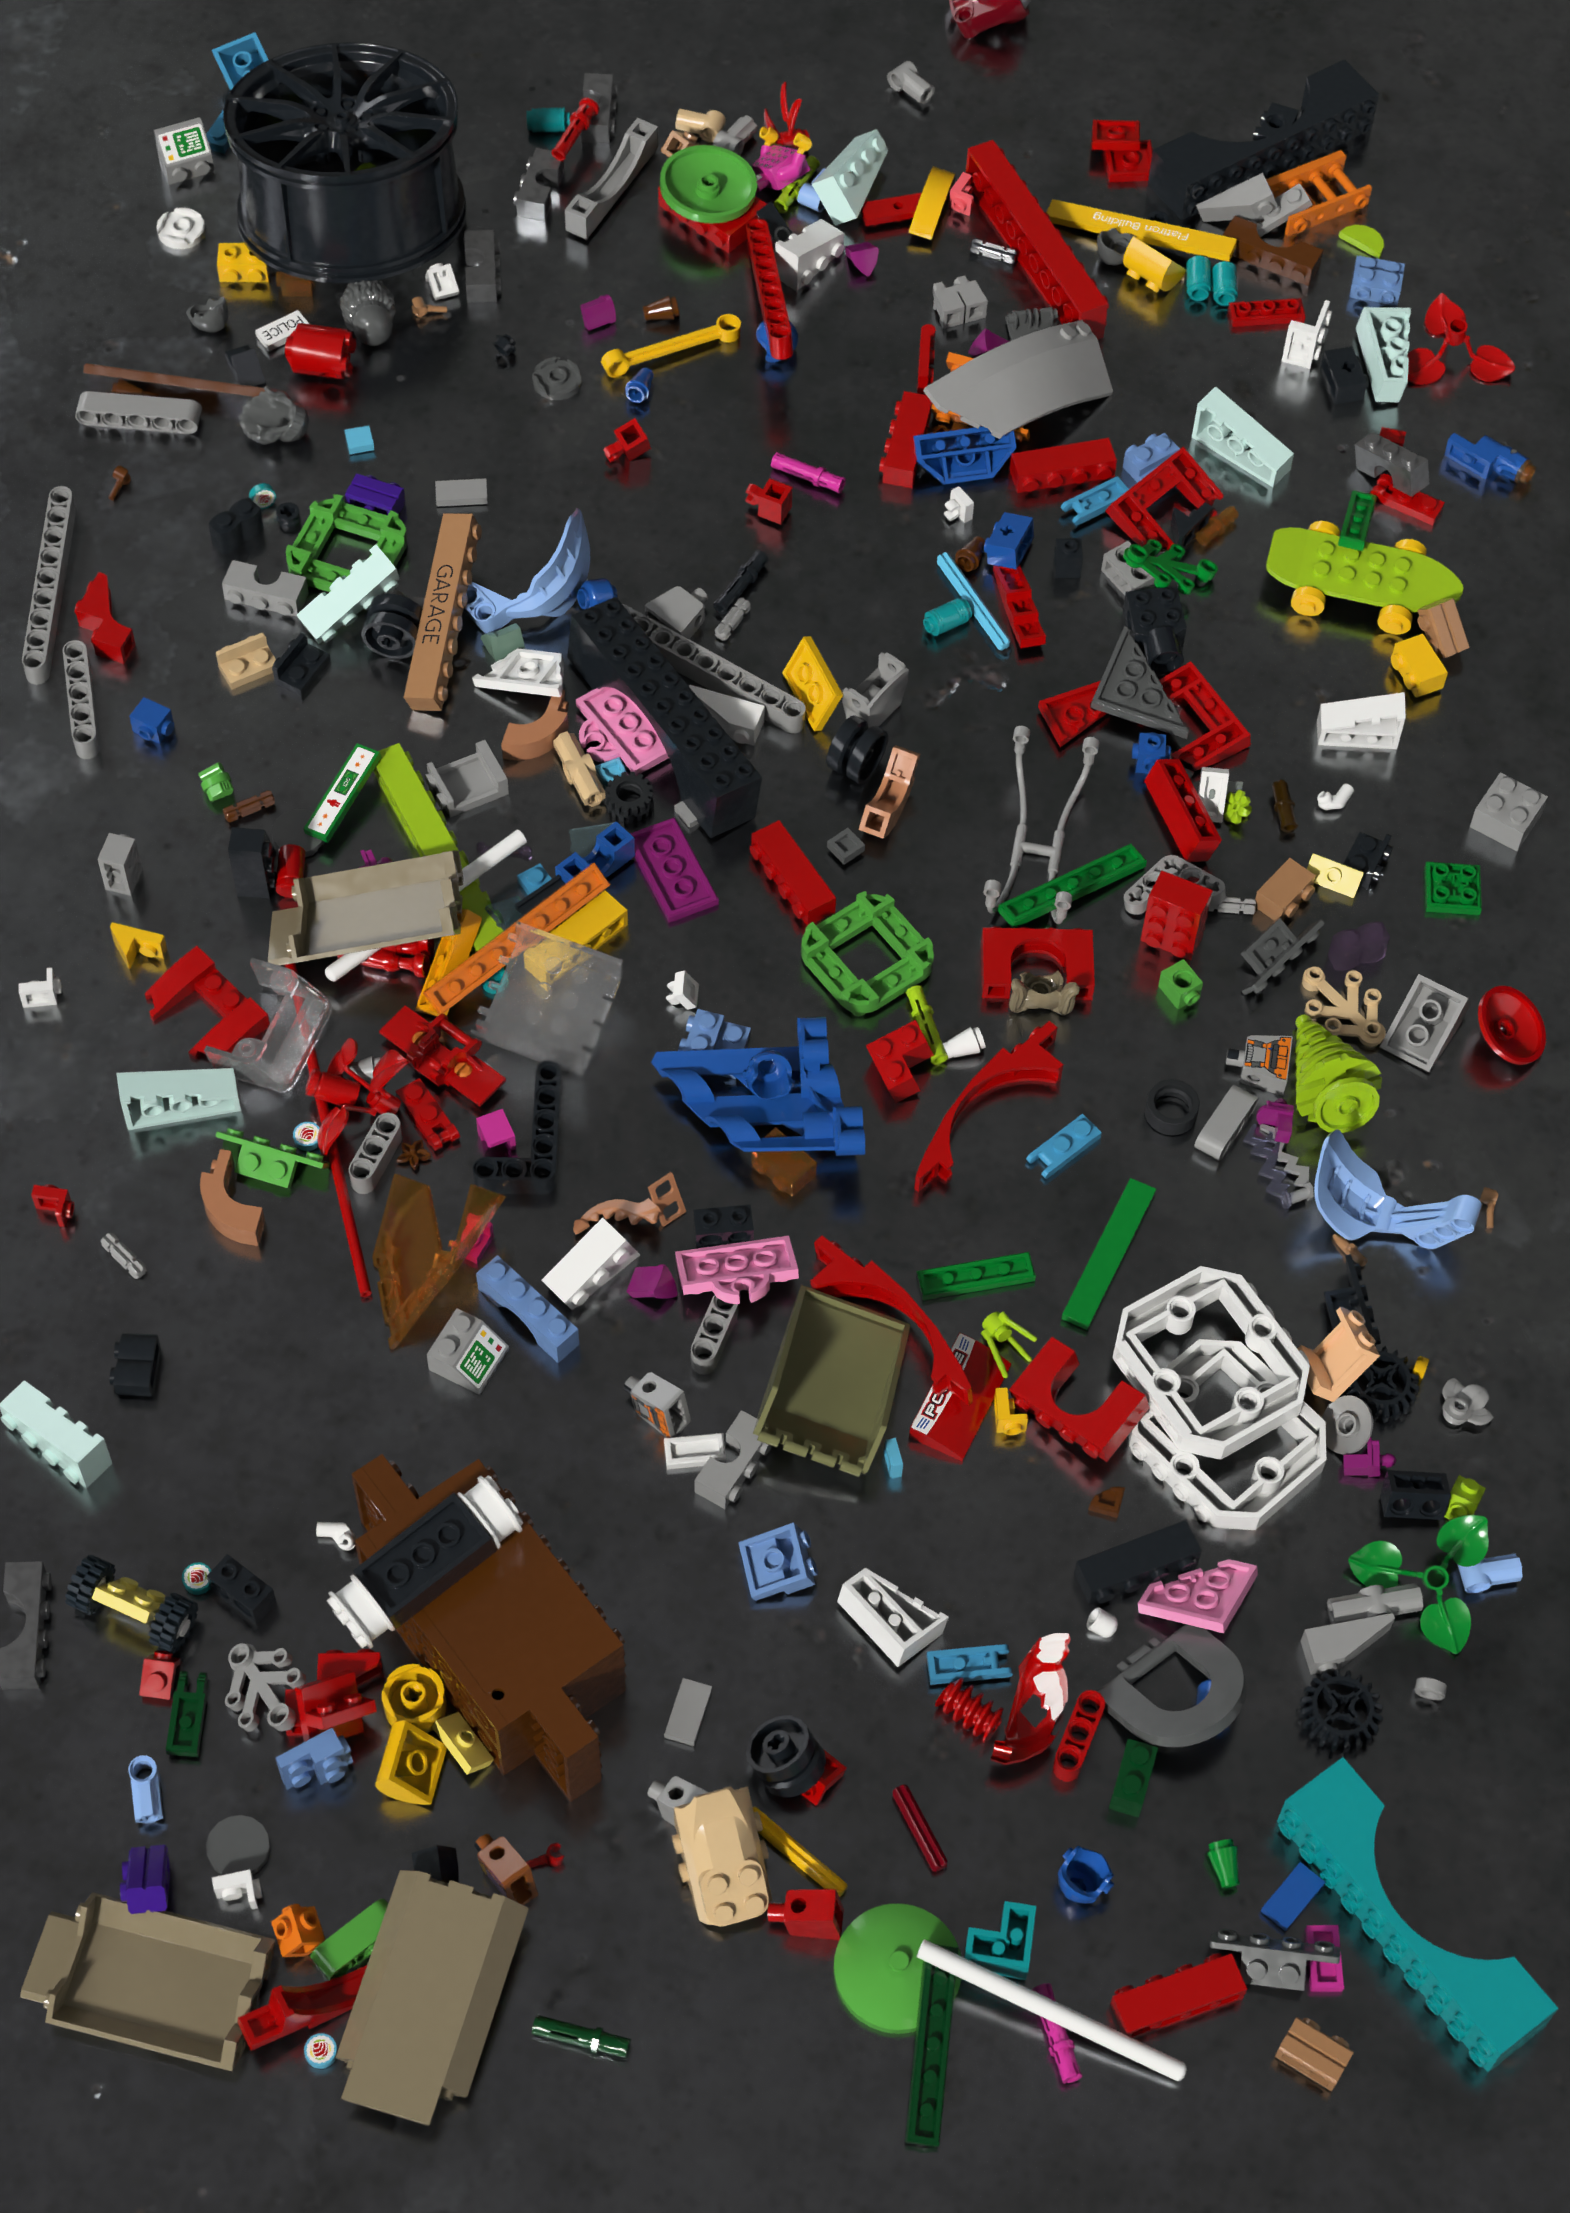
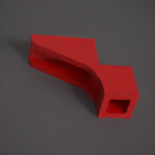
M98 572L95 579L89 582L82 600L76 603L75 614L77 615L80 627L93 631L91 642L93 643L95 654L125 664L136 645L133 630L113 619L108 577L106 574Z
M361 1649L357 1653H344L341 1650H329L326 1653H318L317 1680L350 1670L355 1672L356 1684L359 1687L382 1673L381 1654L371 1649ZM285 1689V1704L294 1710L296 1717L294 1727L286 1731L287 1736H303L295 1689Z

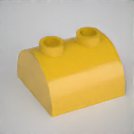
M1134 236L1124 254L1123 264L1128 268L1126 273L1138 281L1141 277L1148 281L1145 286L1157 293L1160 289L1163 291L1171 290L1186 272L1185 268Z
M406 1720L394 1722L377 1775L376 1788L383 1794L399 1801L418 1805L432 1804L447 1747L441 1741Z

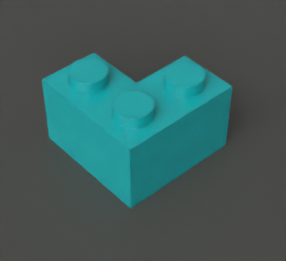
M1004 1901L1000 1932L969 1927L964 1958L1001 1976L1026 1980L1030 1964L1036 1906Z

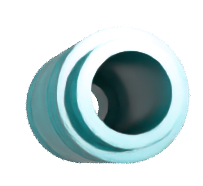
M565 107L532 108L531 111H527V129L532 130L533 133L565 132L570 124L571 114L566 112Z
M1197 255L1190 258L1186 263L1187 294L1192 300L1202 301L1211 293V262L1207 257Z
M1219 262L1212 268L1213 298L1219 305L1229 306V303L1235 302L1238 297L1237 268L1231 262Z
M956 598L926 612L923 625L928 633L938 636L968 622L972 616L971 607L965 599Z

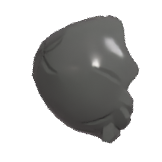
M1112 228L1109 231H1101L1097 237L1100 259L1107 265L1123 264L1125 251L1134 235L1119 233L1116 228Z
M221 297L219 300L209 298L206 305L195 304L186 312L190 322L196 328L205 332H218L226 326L229 320V309L225 297Z

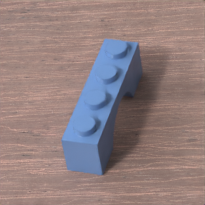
M498 1255L476 1273L478 1290L495 1306L506 1307L516 1314L529 1328L537 1344L557 1363L579 1345L578 1328Z

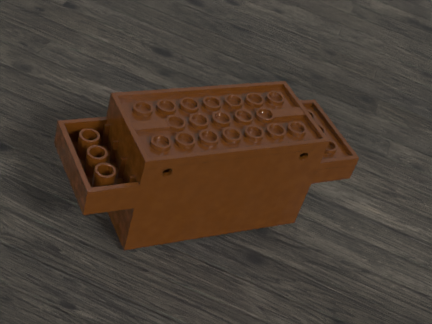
M381 1454L351 1474L361 1524L367 1531L355 1540L359 1564L370 1558L451 1494L460 1492L464 1495L479 1483V1476L486 1478L490 1475L500 1488L499 1493L504 1500L509 1498L513 1504H516V1500L507 1488L502 1489L497 1483L499 1479L491 1466L485 1467L479 1459L419 1497L414 1486L411 1483L406 1485L400 1478L402 1472L393 1460L388 1462L384 1455ZM519 1511L518 1515L524 1523L521 1525L522 1531L520 1533L515 1530L500 1542L501 1548L497 1549L494 1554L399 1628H395V1630L420 1664L427 1669L434 1670L440 1676L446 1699L455 1711L461 1714L493 1757V1762L503 1775H506L527 1759L536 1755L570 1802H572L602 1781L601 1768L603 1766L600 1762L602 1755L599 1751L601 1743L598 1738L600 1731L590 1718L588 1720L585 1719L626 1691L625 1679L627 1676L625 1673L626 1663L624 1661L626 1653L623 1647L625 1640L617 1628L611 1629L605 1622L607 1618L598 1604L592 1605L587 1599L588 1592L579 1580L573 1581L568 1574L570 1570L561 1557L556 1559L550 1551L552 1546L543 1534L538 1536L532 1528L534 1523L525 1511Z

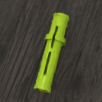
M808 156L806 158L810 171L805 174L802 180L798 178L782 189L779 198L774 202V206L779 213H786L793 201H797L801 187L808 183L814 172L819 168L820 162L816 157Z
M920 985L912 986L906 991L913 1010L911 1013L912 1018L917 1021L934 1056L930 1057L931 1063L933 1065L944 1063L948 1056L933 1019V1008L927 1003L923 987Z

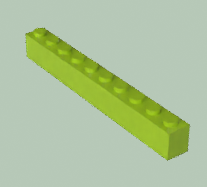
M400 743L379 750L378 752H380L382 757L373 773L419 857L458 850L456 836L452 830H447L446 819L442 811H437L434 807L436 803L431 791L424 789L423 777L420 771L415 772L413 769L414 763L408 751L404 752ZM462 850L459 851L463 869L469 865L465 852ZM479 878L459 891L463 897L462 910L468 909L482 918L471 949L472 954L503 931L500 915L497 911L493 913L490 908L492 905L487 892H482L479 888Z

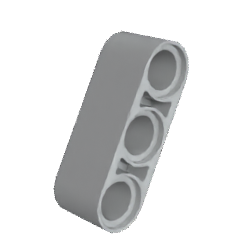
M1235 1084L1232 1085L1200 1132L1194 1147L1220 1161L1253 1113L1259 1098Z
M383 1113L376 1118L350 1163L351 1187L359 1194H368L375 1189L402 1141L400 1120L393 1113ZM387 1129H392V1130H393V1131H391V1132H383V1131H385V1130H387ZM373 1152H381L378 1155H371ZM362 1174L368 1175V1176H366V1177H364V1178H359V1177H358L359 1175H362Z
M715 1295L713 1296L691 1346V1366L698 1374H709L716 1368L737 1321L739 1304L723 1302ZM723 1305H728L732 1308L728 1310H723L719 1307ZM713 1329L721 1331L719 1334L709 1333ZM708 1354L710 1357L701 1359L698 1355Z

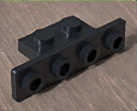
M1351 1254L1345 1255L1347 1275L1351 1287L1324 1292V1300L1332 1329L1341 1322L1336 1312L1339 1307L1350 1311L1355 1310L1365 1319L1364 1324L1368 1332L1375 1339L1374 1345L1376 1347V1345L1381 1344L1378 1327L1372 1328L1371 1323H1375L1372 1306H1366L1365 1302H1368V1294L1365 1284L1360 1285L1359 1281H1362L1359 1263L1354 1264Z

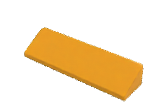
M463 909L461 914H457L458 923L461 924V934L441 937L415 1011L439 1016L423 992L469 957L482 922L481 916L468 909ZM448 1009L446 1012H444L443 1014H445V1015L447 1016V1014H448V1012H449V1009Z

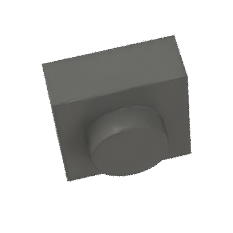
M846 828L827 841V848L845 865L865 851V844L849 828Z

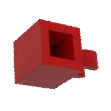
M634 418L613 431L617 442L605 447L603 450L611 463L617 460L623 453L631 461L650 450L651 446L644 431Z
M770 478L763 489L755 484H749L745 491L748 494L745 502L751 505L758 504V516L781 525L792 508L793 487Z

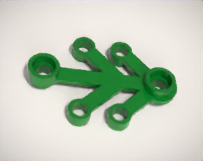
M1149 539L1143 547L1132 544L1123 553V558L1130 567L1142 568L1155 578L1154 585L1157 588L1169 587L1172 578L1178 583V591L1185 595L1191 594L1195 584L1191 579L1184 577L1178 571L1194 574L1199 581L1204 583L1212 580L1218 571L1217 565L1208 559H1201L1197 566L1177 562L1182 559L1185 553V549L1178 544H1172L1169 550L1158 557H1153L1157 556L1162 548L1161 543L1155 539ZM1155 567H1158V568L1161 569L1164 573H1161V572H1160L1157 568H1155Z

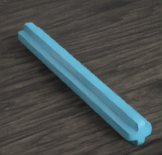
M944 552L938 555L937 564L961 598L969 603L973 615L995 646L1001 651L1008 648L1011 642L1010 638L950 554Z

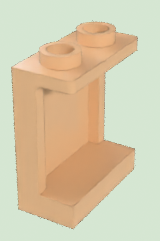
M1339 1307L1336 1310L1341 1322L1314 1350L1302 1345L1297 1348L1298 1351H1303L1309 1360L1310 1368L1307 1383L1312 1393L1331 1402H1334L1380 1356L1374 1345L1375 1339L1368 1332L1364 1324L1365 1319L1355 1310L1350 1311L1343 1307Z

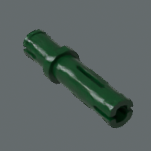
M541 2015L535 2017L532 2027L533 2035L588 2048L594 2054H598L600 2051L626 2058L630 2050L631 2038L604 2032V2028L596 2027V2029L587 2028Z

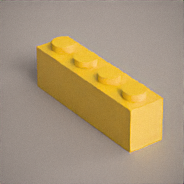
M606 890L587 902L579 911L569 916L561 925L548 932L543 939L526 949L525 953H523L525 969L546 988L550 987L628 925V910Z

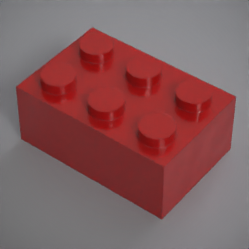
M1161 870L1149 894L1140 941L1145 942L1151 947L1168 951L1176 957L1192 960L1204 934L1213 890Z

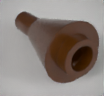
M120 378L118 383L113 382L111 393L159 397L157 393L143 391V389Z

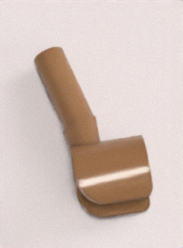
M422 297L412 299L414 306H411L417 317H422L427 312L447 313V306L426 305Z
M1484 1187L1479 1201L1482 1204L1488 1205L1486 1210V1228L1492 1229L1494 1228V1210L1498 1192Z

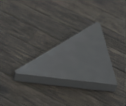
M1124 626L1093 697L1091 708L1187 739L1189 734L1188 728L1184 726L1179 718L1180 714L1171 699H1168L1155 672L1150 669L1145 655L1130 635L1129 628Z

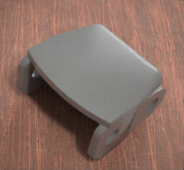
M881 652L879 654L878 667L855 690L852 688H845L843 690L842 704L846 719L856 715L867 721L868 728L871 726L879 727L902 703L909 674L905 664L891 654Z

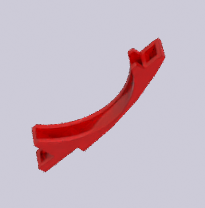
M1048 1021L1044 1026L1036 1027L1030 1034L1029 1039L1023 1044H1017L1011 1053L1003 1047L972 1078L944 1116L922 1158L915 1178L914 1189L917 1192H920L937 1175L946 1182L952 1177L951 1167H953L954 1162L950 1150V1135L958 1117L972 1101L985 1092L1008 1083L1042 1081L1056 1084L1061 1079L1064 1064L1046 1050L1056 1040L1058 1028L1056 1025Z
M821 1235L814 1242L816 1258L824 1263L826 1267L810 1280L811 1288L834 1297H862L877 1300L906 1314L923 1331L932 1348L934 1356L931 1380L934 1381L932 1391L940 1396L948 1389L968 1406L972 1404V1388L960 1363L938 1328L908 1292L872 1260L864 1267L859 1259L856 1257L851 1258L844 1253L842 1247L833 1240L830 1242Z
M367 1965L343 1976L318 1984L302 1987L280 1985L273 1988L268 2005L238 2017L237 2023L250 2050L252 2051L306 2026L311 2029L352 2010Z

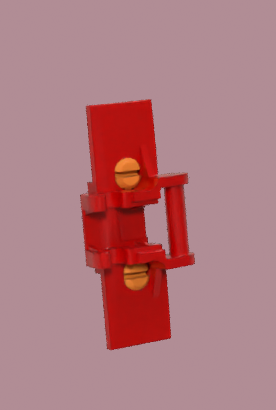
M405 1005L379 1031V1034L407 1053L406 1059L409 1060L411 1067L437 1086L446 1084L449 1087L451 1085L479 1107L506 1082L504 1076L475 1056L482 1045V1041L478 1038L473 1039L448 1021V1016L443 1013L430 1023ZM441 1030L465 1047L463 1049L454 1047L450 1051L439 1042Z

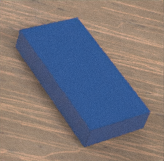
M1300 1862L1262 1907L1261 1912L1286 1932L1322 1889L1325 1881Z

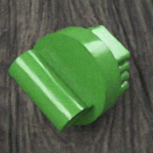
M220 762L199 772V777L203 781L201 787L204 793H207L210 801H215L232 794L234 790L231 784L232 779L228 772H224V767Z

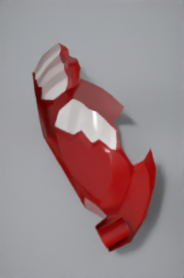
M1053 1633L1039 1638L1019 1665L1020 1678L1005 1731L1006 1741H995L990 1758L992 1761L1003 1765L1025 1761L1042 1753L1056 1739L1058 1733L1056 1736L1050 1734L1053 1731L1055 1721L1063 1711L1068 1700V1683L1062 1662L1067 1659L1069 1654V1633ZM1033 1694L1041 1698V1708L1047 1709V1716L1036 1728L1020 1711Z

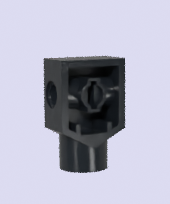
M1177 586L1127 591L1123 605L1126 627L1129 628L1130 635L1145 655L1150 669L1155 674H1168L1177 670L1184 662L1181 648L1184 645L1187 629Z

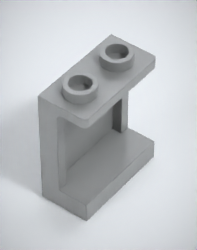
M486 740L475 743V754L442 767L435 768L432 762L427 763L428 774H425L426 783L430 790L434 789L436 791V800L441 809L445 808L450 818L509 794L508 779Z

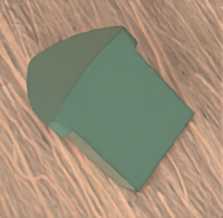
M516 623L494 633L488 632L481 636L484 646L496 662L504 659L517 648L525 649L521 629Z

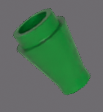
M1233 1839L1220 1840L1208 1844L1210 1852H1207V1855L1218 1876L1221 1888L1240 1885L1238 1846H1234Z

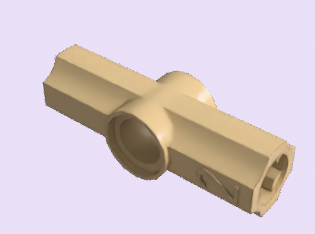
M566 731L559 734L553 740V746L562 761L567 781L570 785L574 784L584 805L591 807L599 805L605 799V791L596 775L595 765L591 756L584 753L574 733Z

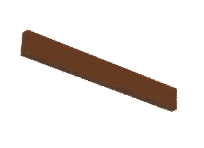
M88 363L84 364L83 373L248 397L259 396L261 391H265L264 388Z

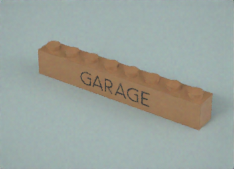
M443 513L404 693V699L412 710L442 711L443 703L448 697L447 684L448 679L451 678L453 673V655L458 650L457 637L458 632L462 630L463 608L467 606L468 585L472 583L471 570L473 563L477 559V542L482 536L481 525L478 524L473 514Z

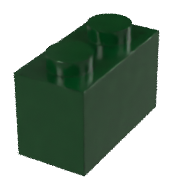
M1131 1739L1127 1740L1109 1809L1139 1818L1158 1747Z

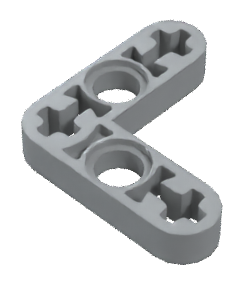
M1168 855L1158 861L1125 892L1124 906L1128 913L1137 915L1144 913L1147 908L1149 894L1152 890L1147 885L1150 882H1156L1161 870L1183 879L1190 877L1198 878L1199 880L1195 882L1196 884L1213 890L1210 905H1218L1225 900V884L1222 880L1175 855Z

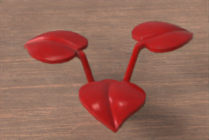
M1441 293L1431 303L1425 316V326L1431 334L1442 335L1445 333L1441 349L1435 356L1429 349L1417 348L1410 351L1407 357L1409 358L1408 381L1418 385L1432 384L1441 379L1445 372V365L1439 359L1442 357L1448 344L1458 346L1465 342L1470 358L1474 359L1471 362L1470 370L1481 381L1493 382L1513 373L1516 368L1510 357L1497 347L1482 345L1477 349L1476 354L1473 353L1469 341L1470 336L1466 335L1468 327L1466 315L1444 293Z
M348 1038L342 1045L341 1050L334 1055L327 1072L341 1076L345 1071L367 1088L370 1093L367 1096L366 1102L370 1108L343 1105L341 1109L334 1107L325 1117L318 1131V1147L323 1155L327 1157L329 1148L346 1126L349 1111L369 1113L372 1116H375L377 1112L380 1114H396L398 1112L401 1100L383 1088L403 1067L410 1063L398 1051L391 1049L382 1056L373 1070L374 1078H372L370 1084L348 1066L355 1059L358 1051V1045L354 1039Z

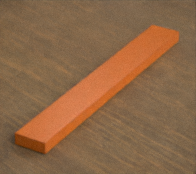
M591 863L430 986L423 994L439 1015L446 1012L610 886V883L595 863Z

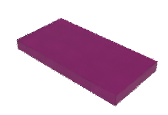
M675 817L630 833L635 840L634 858L669 923L719 905V899Z

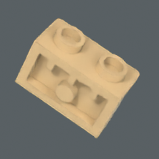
M264 633L250 636L238 643L225 646L216 652L218 667L231 690L273 673L272 667L276 659L267 645Z

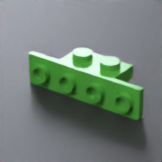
M227 1128V1132L217 1131L215 1136L242 1145L235 1173L281 1187L291 1188L298 1162L321 1169H329L330 1167L329 1162L323 1161V1155L307 1151L305 1156L296 1153V1147L282 1143L280 1148L270 1145V1139L260 1136H254L253 1140L243 1137L244 1132L237 1129Z

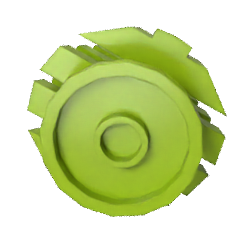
M1306 1014L1298 1016L1295 1021V1025L1298 1028L1295 1034L1296 1104L1302 1117L1308 1115V1121L1318 1123L1319 1127L1327 1132L1338 1129L1345 1133L1365 1125L1375 1115L1379 1107L1380 1096L1377 1090L1381 1089L1382 1084L1379 1069L1360 1052L1355 1051L1348 1043H1344L1339 1037L1332 1035L1319 1023L1312 1021L1310 1016Z

